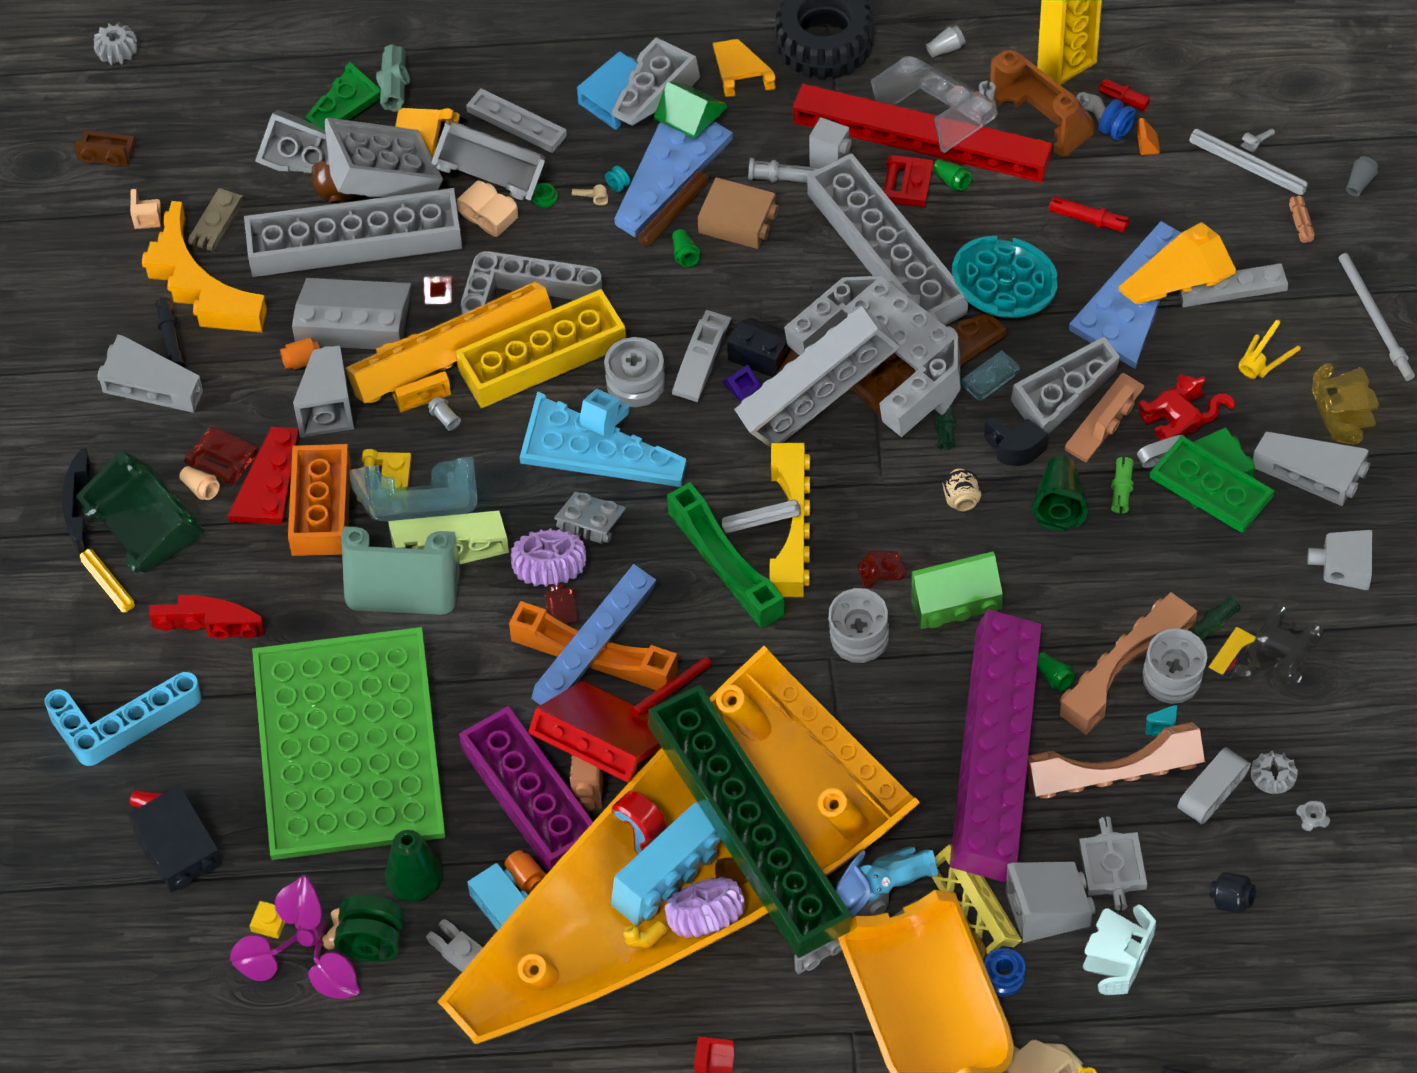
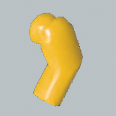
M657 921L646 932H639L637 927L629 926L623 932L624 942L631 948H650L668 930L660 921Z

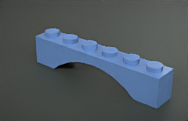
M633 564L534 686L531 699L542 705L576 685L611 638L639 611L652 595L656 579Z

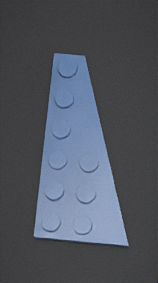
M713 121L694 139L660 122L614 218L615 225L636 237L695 173L700 170L702 171L733 140V132Z
M1161 221L1069 324V331L1090 343L1105 336L1120 356L1119 360L1136 369L1161 298L1134 304L1118 291L1119 286L1180 235L1181 232Z

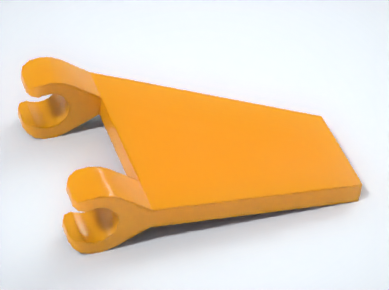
M734 39L713 43L725 97L735 96L734 80L763 76L765 90L776 88L773 70L740 40Z
M401 108L398 111L395 127L419 130L433 158L441 121L446 122L450 120L458 123L460 114L454 113L451 109Z

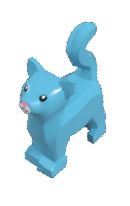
M908 846L875 859L871 866L864 865L859 867L870 884L871 893L868 901H874L880 895L889 893L893 887L909 884L924 876L932 877L939 875L933 850L927 849L914 854L916 852L915 847Z

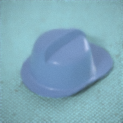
M864 850L850 864L835 889L852 916L856 915L868 902L871 893L870 884L859 869L865 856Z

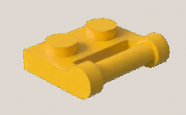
M373 449L364 450L362 453V462L364 463L362 484L358 490L357 500L366 504L407 505L412 464L411 453L377 452ZM375 465H382L379 491L372 490Z

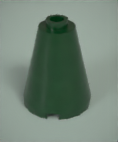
M1056 456L1048 462L1032 503V515L1037 518V523L1041 527L1051 531L1063 532L1067 531V527L1075 525V528L1081 526L1086 520L1088 505L1075 462L1067 456Z
M403 830L393 839L384 878L387 887L396 898L406 902H420L427 899L426 896L433 892L435 893L440 888L443 880V869L439 859L419 833L414 830Z

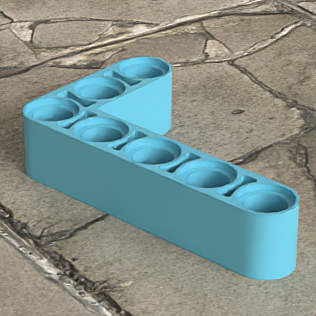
M182 672L91 725L71 696L64 690L56 689L48 693L45 698V705L51 722L79 762L86 766H92L195 707L201 700V692L196 676L190 672Z

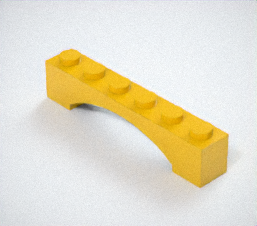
M771 443V480L777 481L780 484L788 501L797 500L801 508L800 515L792 517L790 533L783 549L776 559H770V581L783 597H804V586H809V570H804V563L810 562L809 546H804V539H810V523H804V516H810V500H804V493H810V477H805V470H810V454H805L804 443Z

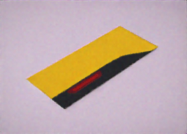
M1236 627L1208 668L1230 679L1257 640V637Z

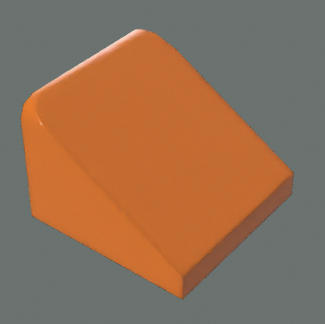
M1140 118L1138 120L1137 138L1141 155L1159 154L1160 148L1157 133L1144 118Z

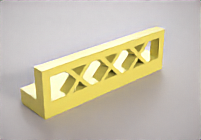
M951 844L935 857L936 867H939L945 860L950 864ZM949 868L948 878H943L939 870V875L932 876L940 891L954 893L955 883L962 885L964 889L962 902L959 901L970 930L981 940L983 930H989L994 939L986 948L987 955L1002 946L1015 947L1022 941L983 876L954 868ZM969 906L975 907L978 912L976 925L970 924L967 919Z

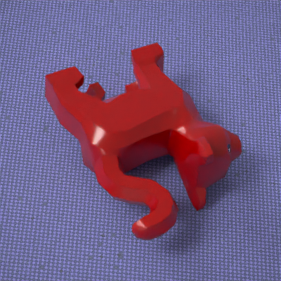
M1181 374L1177 379L1175 387L1163 391L1150 403L1145 400L1140 401L1138 409L1140 410V417L1146 425L1153 424L1164 417L1170 422L1166 426L1159 425L1155 428V436L1161 441L1177 435L1186 436L1195 433L1204 424L1212 422L1218 416L1220 404H1226L1233 409L1236 406L1235 400L1228 394L1215 395L1208 402L1207 413H1202L1190 401L1205 397V393L1202 391L1205 377L1197 379L1194 376Z

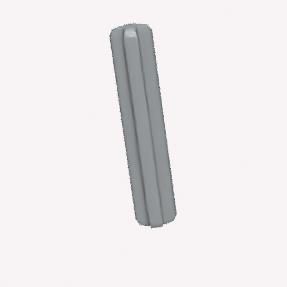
M790 500L726 516L722 519V527L726 533H731L800 515V504L797 500Z

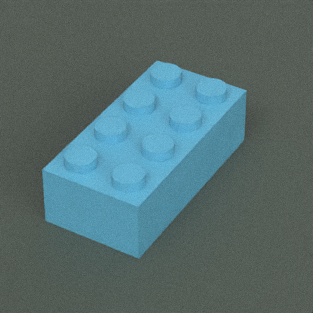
M697 803L690 806L615 875L611 905L636 927L643 920L649 921L658 911V906L672 898V895L678 892V888L684 882L686 884L690 883L696 877L698 869L704 864L709 865L718 854L717 845L720 837Z

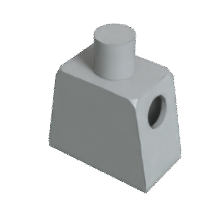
M1372 530L1327 534L1324 549L1308 548L1307 565L1324 566L1323 579L1326 582L1369 590L1372 577Z

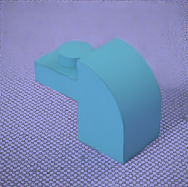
M595 389L583 400L580 424L588 430L610 438L614 434L615 426L628 415L630 405L620 401L617 397Z

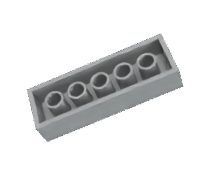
M861 305L858 309L851 311L847 318L837 326L830 328L826 335L815 344L808 346L798 358L787 363L776 376L765 381L762 387L754 394L743 399L741 404L734 410L748 431L771 448V443H783L897 351L900 346L885 324Z

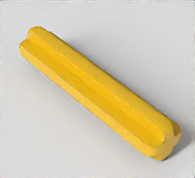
M92 549L82 552L80 554L81 562L119 609L124 613L133 609L135 606L134 600Z

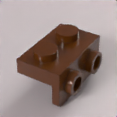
M84 130L81 141L76 140L74 147L79 161L128 167L136 141L134 136Z

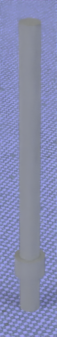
M1348 253L1340 255L1339 261L1385 342L1393 365L1398 366L1406 381L1413 379L1415 374L1408 363V356L1404 348L1399 347Z

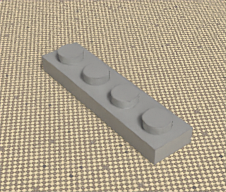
M481 88L466 105L468 113L551 153L567 137L566 129Z
M1282 263L1236 270V274L1216 285L1206 287L1204 283L1192 286V291L1183 293L1180 289L1178 293L1182 307L1287 291L1288 282Z

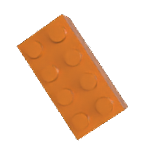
M348 444L293 446L288 540L292 556L342 555L341 537L343 526L349 527L351 460Z

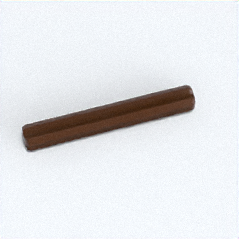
M701 170L695 173L638 234V242L640 244H643L645 247L652 244L709 182L707 173Z

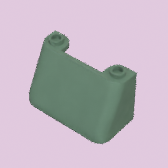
M343 526L341 542L344 598L346 605L350 609L356 611L436 615L447 614L454 609L461 569L455 532L437 531L430 534L426 539L424 549L369 547L370 538L366 530L359 527Z

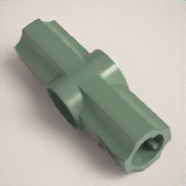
M393 44L385 47V52L382 54V70L376 73V78L381 88L380 104L384 110L395 112L400 110L404 103V87L410 83V77L405 67L406 52L402 46H395Z

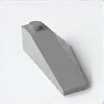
M656 37L640 53L637 59L638 64L635 70L631 71L626 89L622 90L611 112L612 116L630 125H634L656 112L667 81L687 84L692 87L700 78L696 56Z
M281 110L272 113L255 162L278 171H302L306 173H312V166L320 161L326 160V165H329L325 129Z

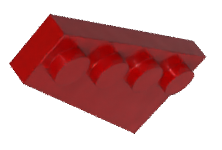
M271 427L228 514L229 522L284 524L291 485L293 446H298L300 436L298 428Z

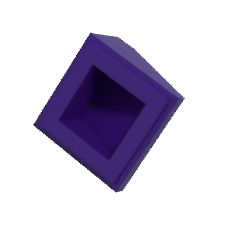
M749 365L744 366L722 381L724 386L740 402L762 387Z

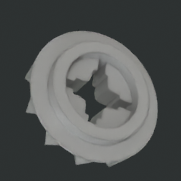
M1272 750L1269 754L1264 755L1261 753L1255 761L1253 760L1251 767L1252 781L1264 792L1271 794L1284 793L1290 790L1297 780L1298 769L1295 767L1294 760L1287 758L1285 753L1276 754ZM1272 765L1276 766L1277 771H1279L1276 780H1274V776L1270 772Z

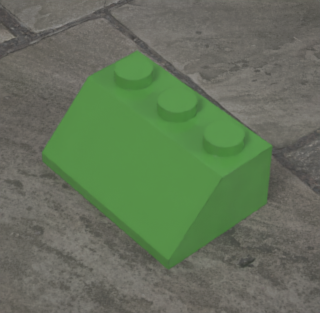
M994 552L912 571L911 603L921 629L937 628L953 621H965L970 617L985 614L987 609L994 611L1002 609L1003 592Z

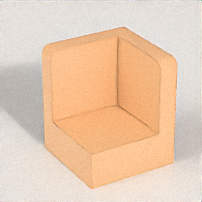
M131 189V216L135 229L161 227V203L159 199L139 201L137 190Z

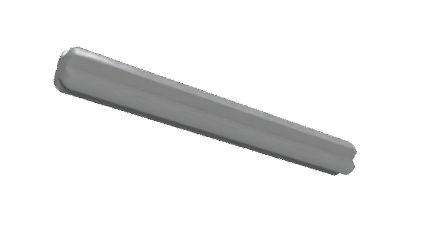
M1194 129L1190 136L1191 143L1298 195H1303L1307 190L1308 182L1202 130Z

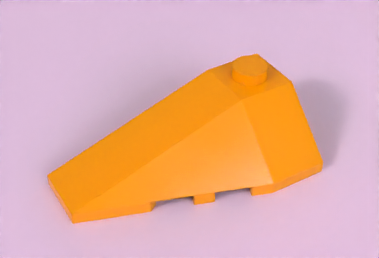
M1201 222L1178 235L1119 286L1118 291L1134 304H1140L1164 298L1168 292L1181 289L1184 293L1192 291V286L1204 283L1206 287L1216 285L1236 274V269L1220 236Z

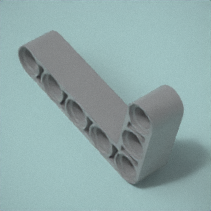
M484 251L477 254L474 258L461 301L462 314L493 301L496 288L515 291L533 282L544 286L548 296L576 300L602 289L601 273L597 268Z

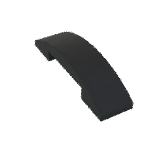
M87 448L81 449L71 462L62 491V507L65 522L72 543L79 554L85 552L87 547L85 522L83 517H77L79 487L90 486L91 462Z

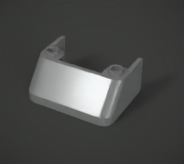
M447 120L431 164L436 165L435 168L450 173L451 169L460 170L503 186L510 190V196L524 201V198L528 200L532 198L545 162V156Z

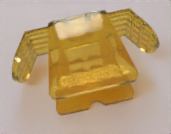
M1327 362L1314 373L1312 392L1317 401L1316 404L1334 441L1346 444L1360 443L1364 436L1360 428L1374 427L1376 424L1371 410L1378 409V400L1374 391L1368 388L1369 380L1363 368H1357L1327 380L1334 369V365ZM1336 387L1337 393L1329 396L1326 388Z

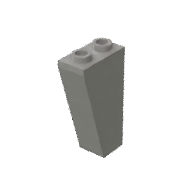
M117 335L114 344L109 346L107 360L104 365L100 366L97 376L103 393L194 413L203 393L199 375L122 335Z
M1265 432L1253 456L1255 469L1340 506L1344 505L1348 497L1353 498L1359 483L1357 481L1359 477L1364 478L1370 467V463L1367 462L1369 450L1272 432Z

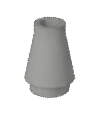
M957 25L952 28L949 26L931 42L927 43L926 48L930 56L934 58L938 55L961 49V46L966 44V41Z

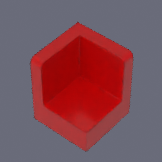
M698 1037L694 1061L695 1073H732L735 1057L734 1041Z

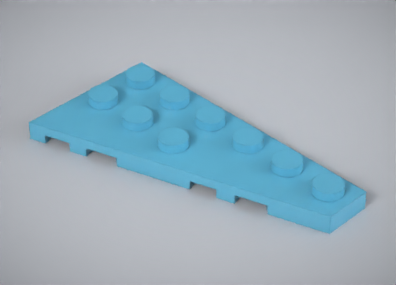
M537 391L520 454V464L676 487L682 486L687 466L686 458L662 447L648 445L642 442V438L635 435H626L620 432L618 427H615L614 434L610 438L599 435L581 426V413L569 409L565 403L551 401L546 398L545 394Z

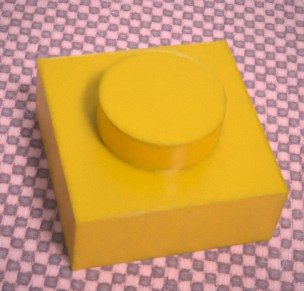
M260 901L250 923L251 932L279 939L285 922L279 917L274 904Z

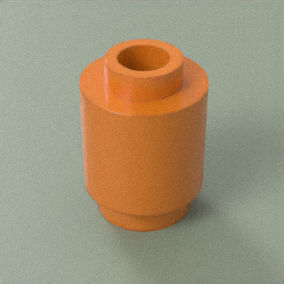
M308 337L286 344L285 348L280 349L281 358L286 370L291 368L297 370L306 367L312 351L320 349L317 340L312 342L311 338Z
M522 850L515 851L509 855L504 864L506 870L515 879L516 885L521 891L524 890L526 893H531L546 876L545 872L530 854L524 853Z

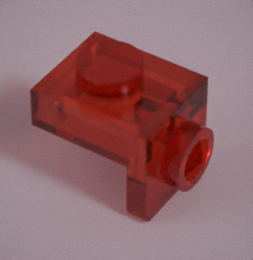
M870 550L857 567L865 588H872L878 579L902 580L907 574L898 551Z
M565 584L549 586V592L543 593L547 613L564 624L577 622L572 588L566 589Z

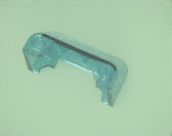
M473 457L457 458V460L437 463L431 471L432 485L395 488L394 478L383 476L379 471V465L349 470L352 490L369 516L375 521L383 522L465 514L471 512L477 505Z

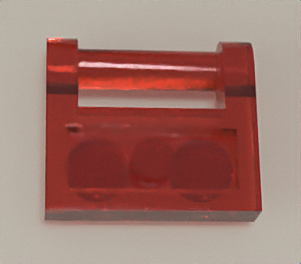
M211 425L197 445L187 452L184 463L191 467H200L223 478V482L232 486L258 454L256 446ZM205 454L221 463L230 466V468L227 469L219 464H216L204 458L203 456Z

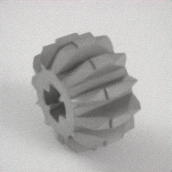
M120 22L115 26L108 23L107 28L100 27L99 33L94 35L95 53H97L102 63L108 61L112 66L115 62H119L122 65L124 59L131 60L132 54L136 53V35L128 25L122 27Z

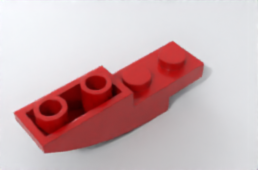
M178 595V604L150 605L149 608L153 629L169 631L171 629L198 630L206 628L208 638L214 637L217 639H225L227 637L254 638L255 636H264L265 634L260 615L243 606L222 599L197 595Z

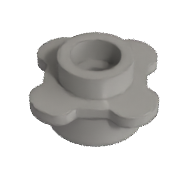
M1310 801L1297 808L1296 813L1301 817L1302 828L1306 831H1311L1319 826L1327 827L1330 823V818L1326 816V809L1322 802Z

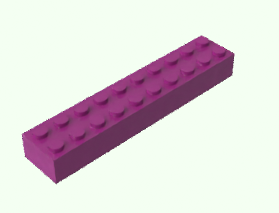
M987 609L976 627L949 867L1005 882L1007 864L1017 863L1041 624Z

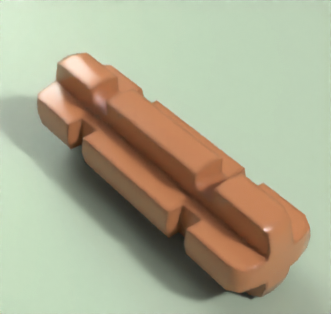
M1302 196L1290 198L1289 206L1293 212L1292 216L1296 229L1300 232L1298 233L1300 241L1303 243L1312 242L1315 233L1313 227L1310 226L1312 224L1307 208L1304 207V198Z

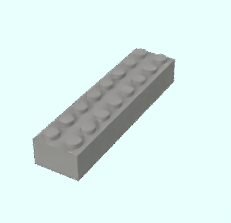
M852 153L807 175V195L872 276H882L888 282H894L902 293L908 297L912 296L915 298L920 307L927 312H933L945 326L967 315L968 302L956 286L952 274Z
M454 188L244 216L248 259L252 277L462 249Z

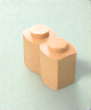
M477 180L457 199L458 212L467 220L478 224L484 231L494 237H498L518 218L516 202L509 196L505 197L498 194L496 189L489 183Z

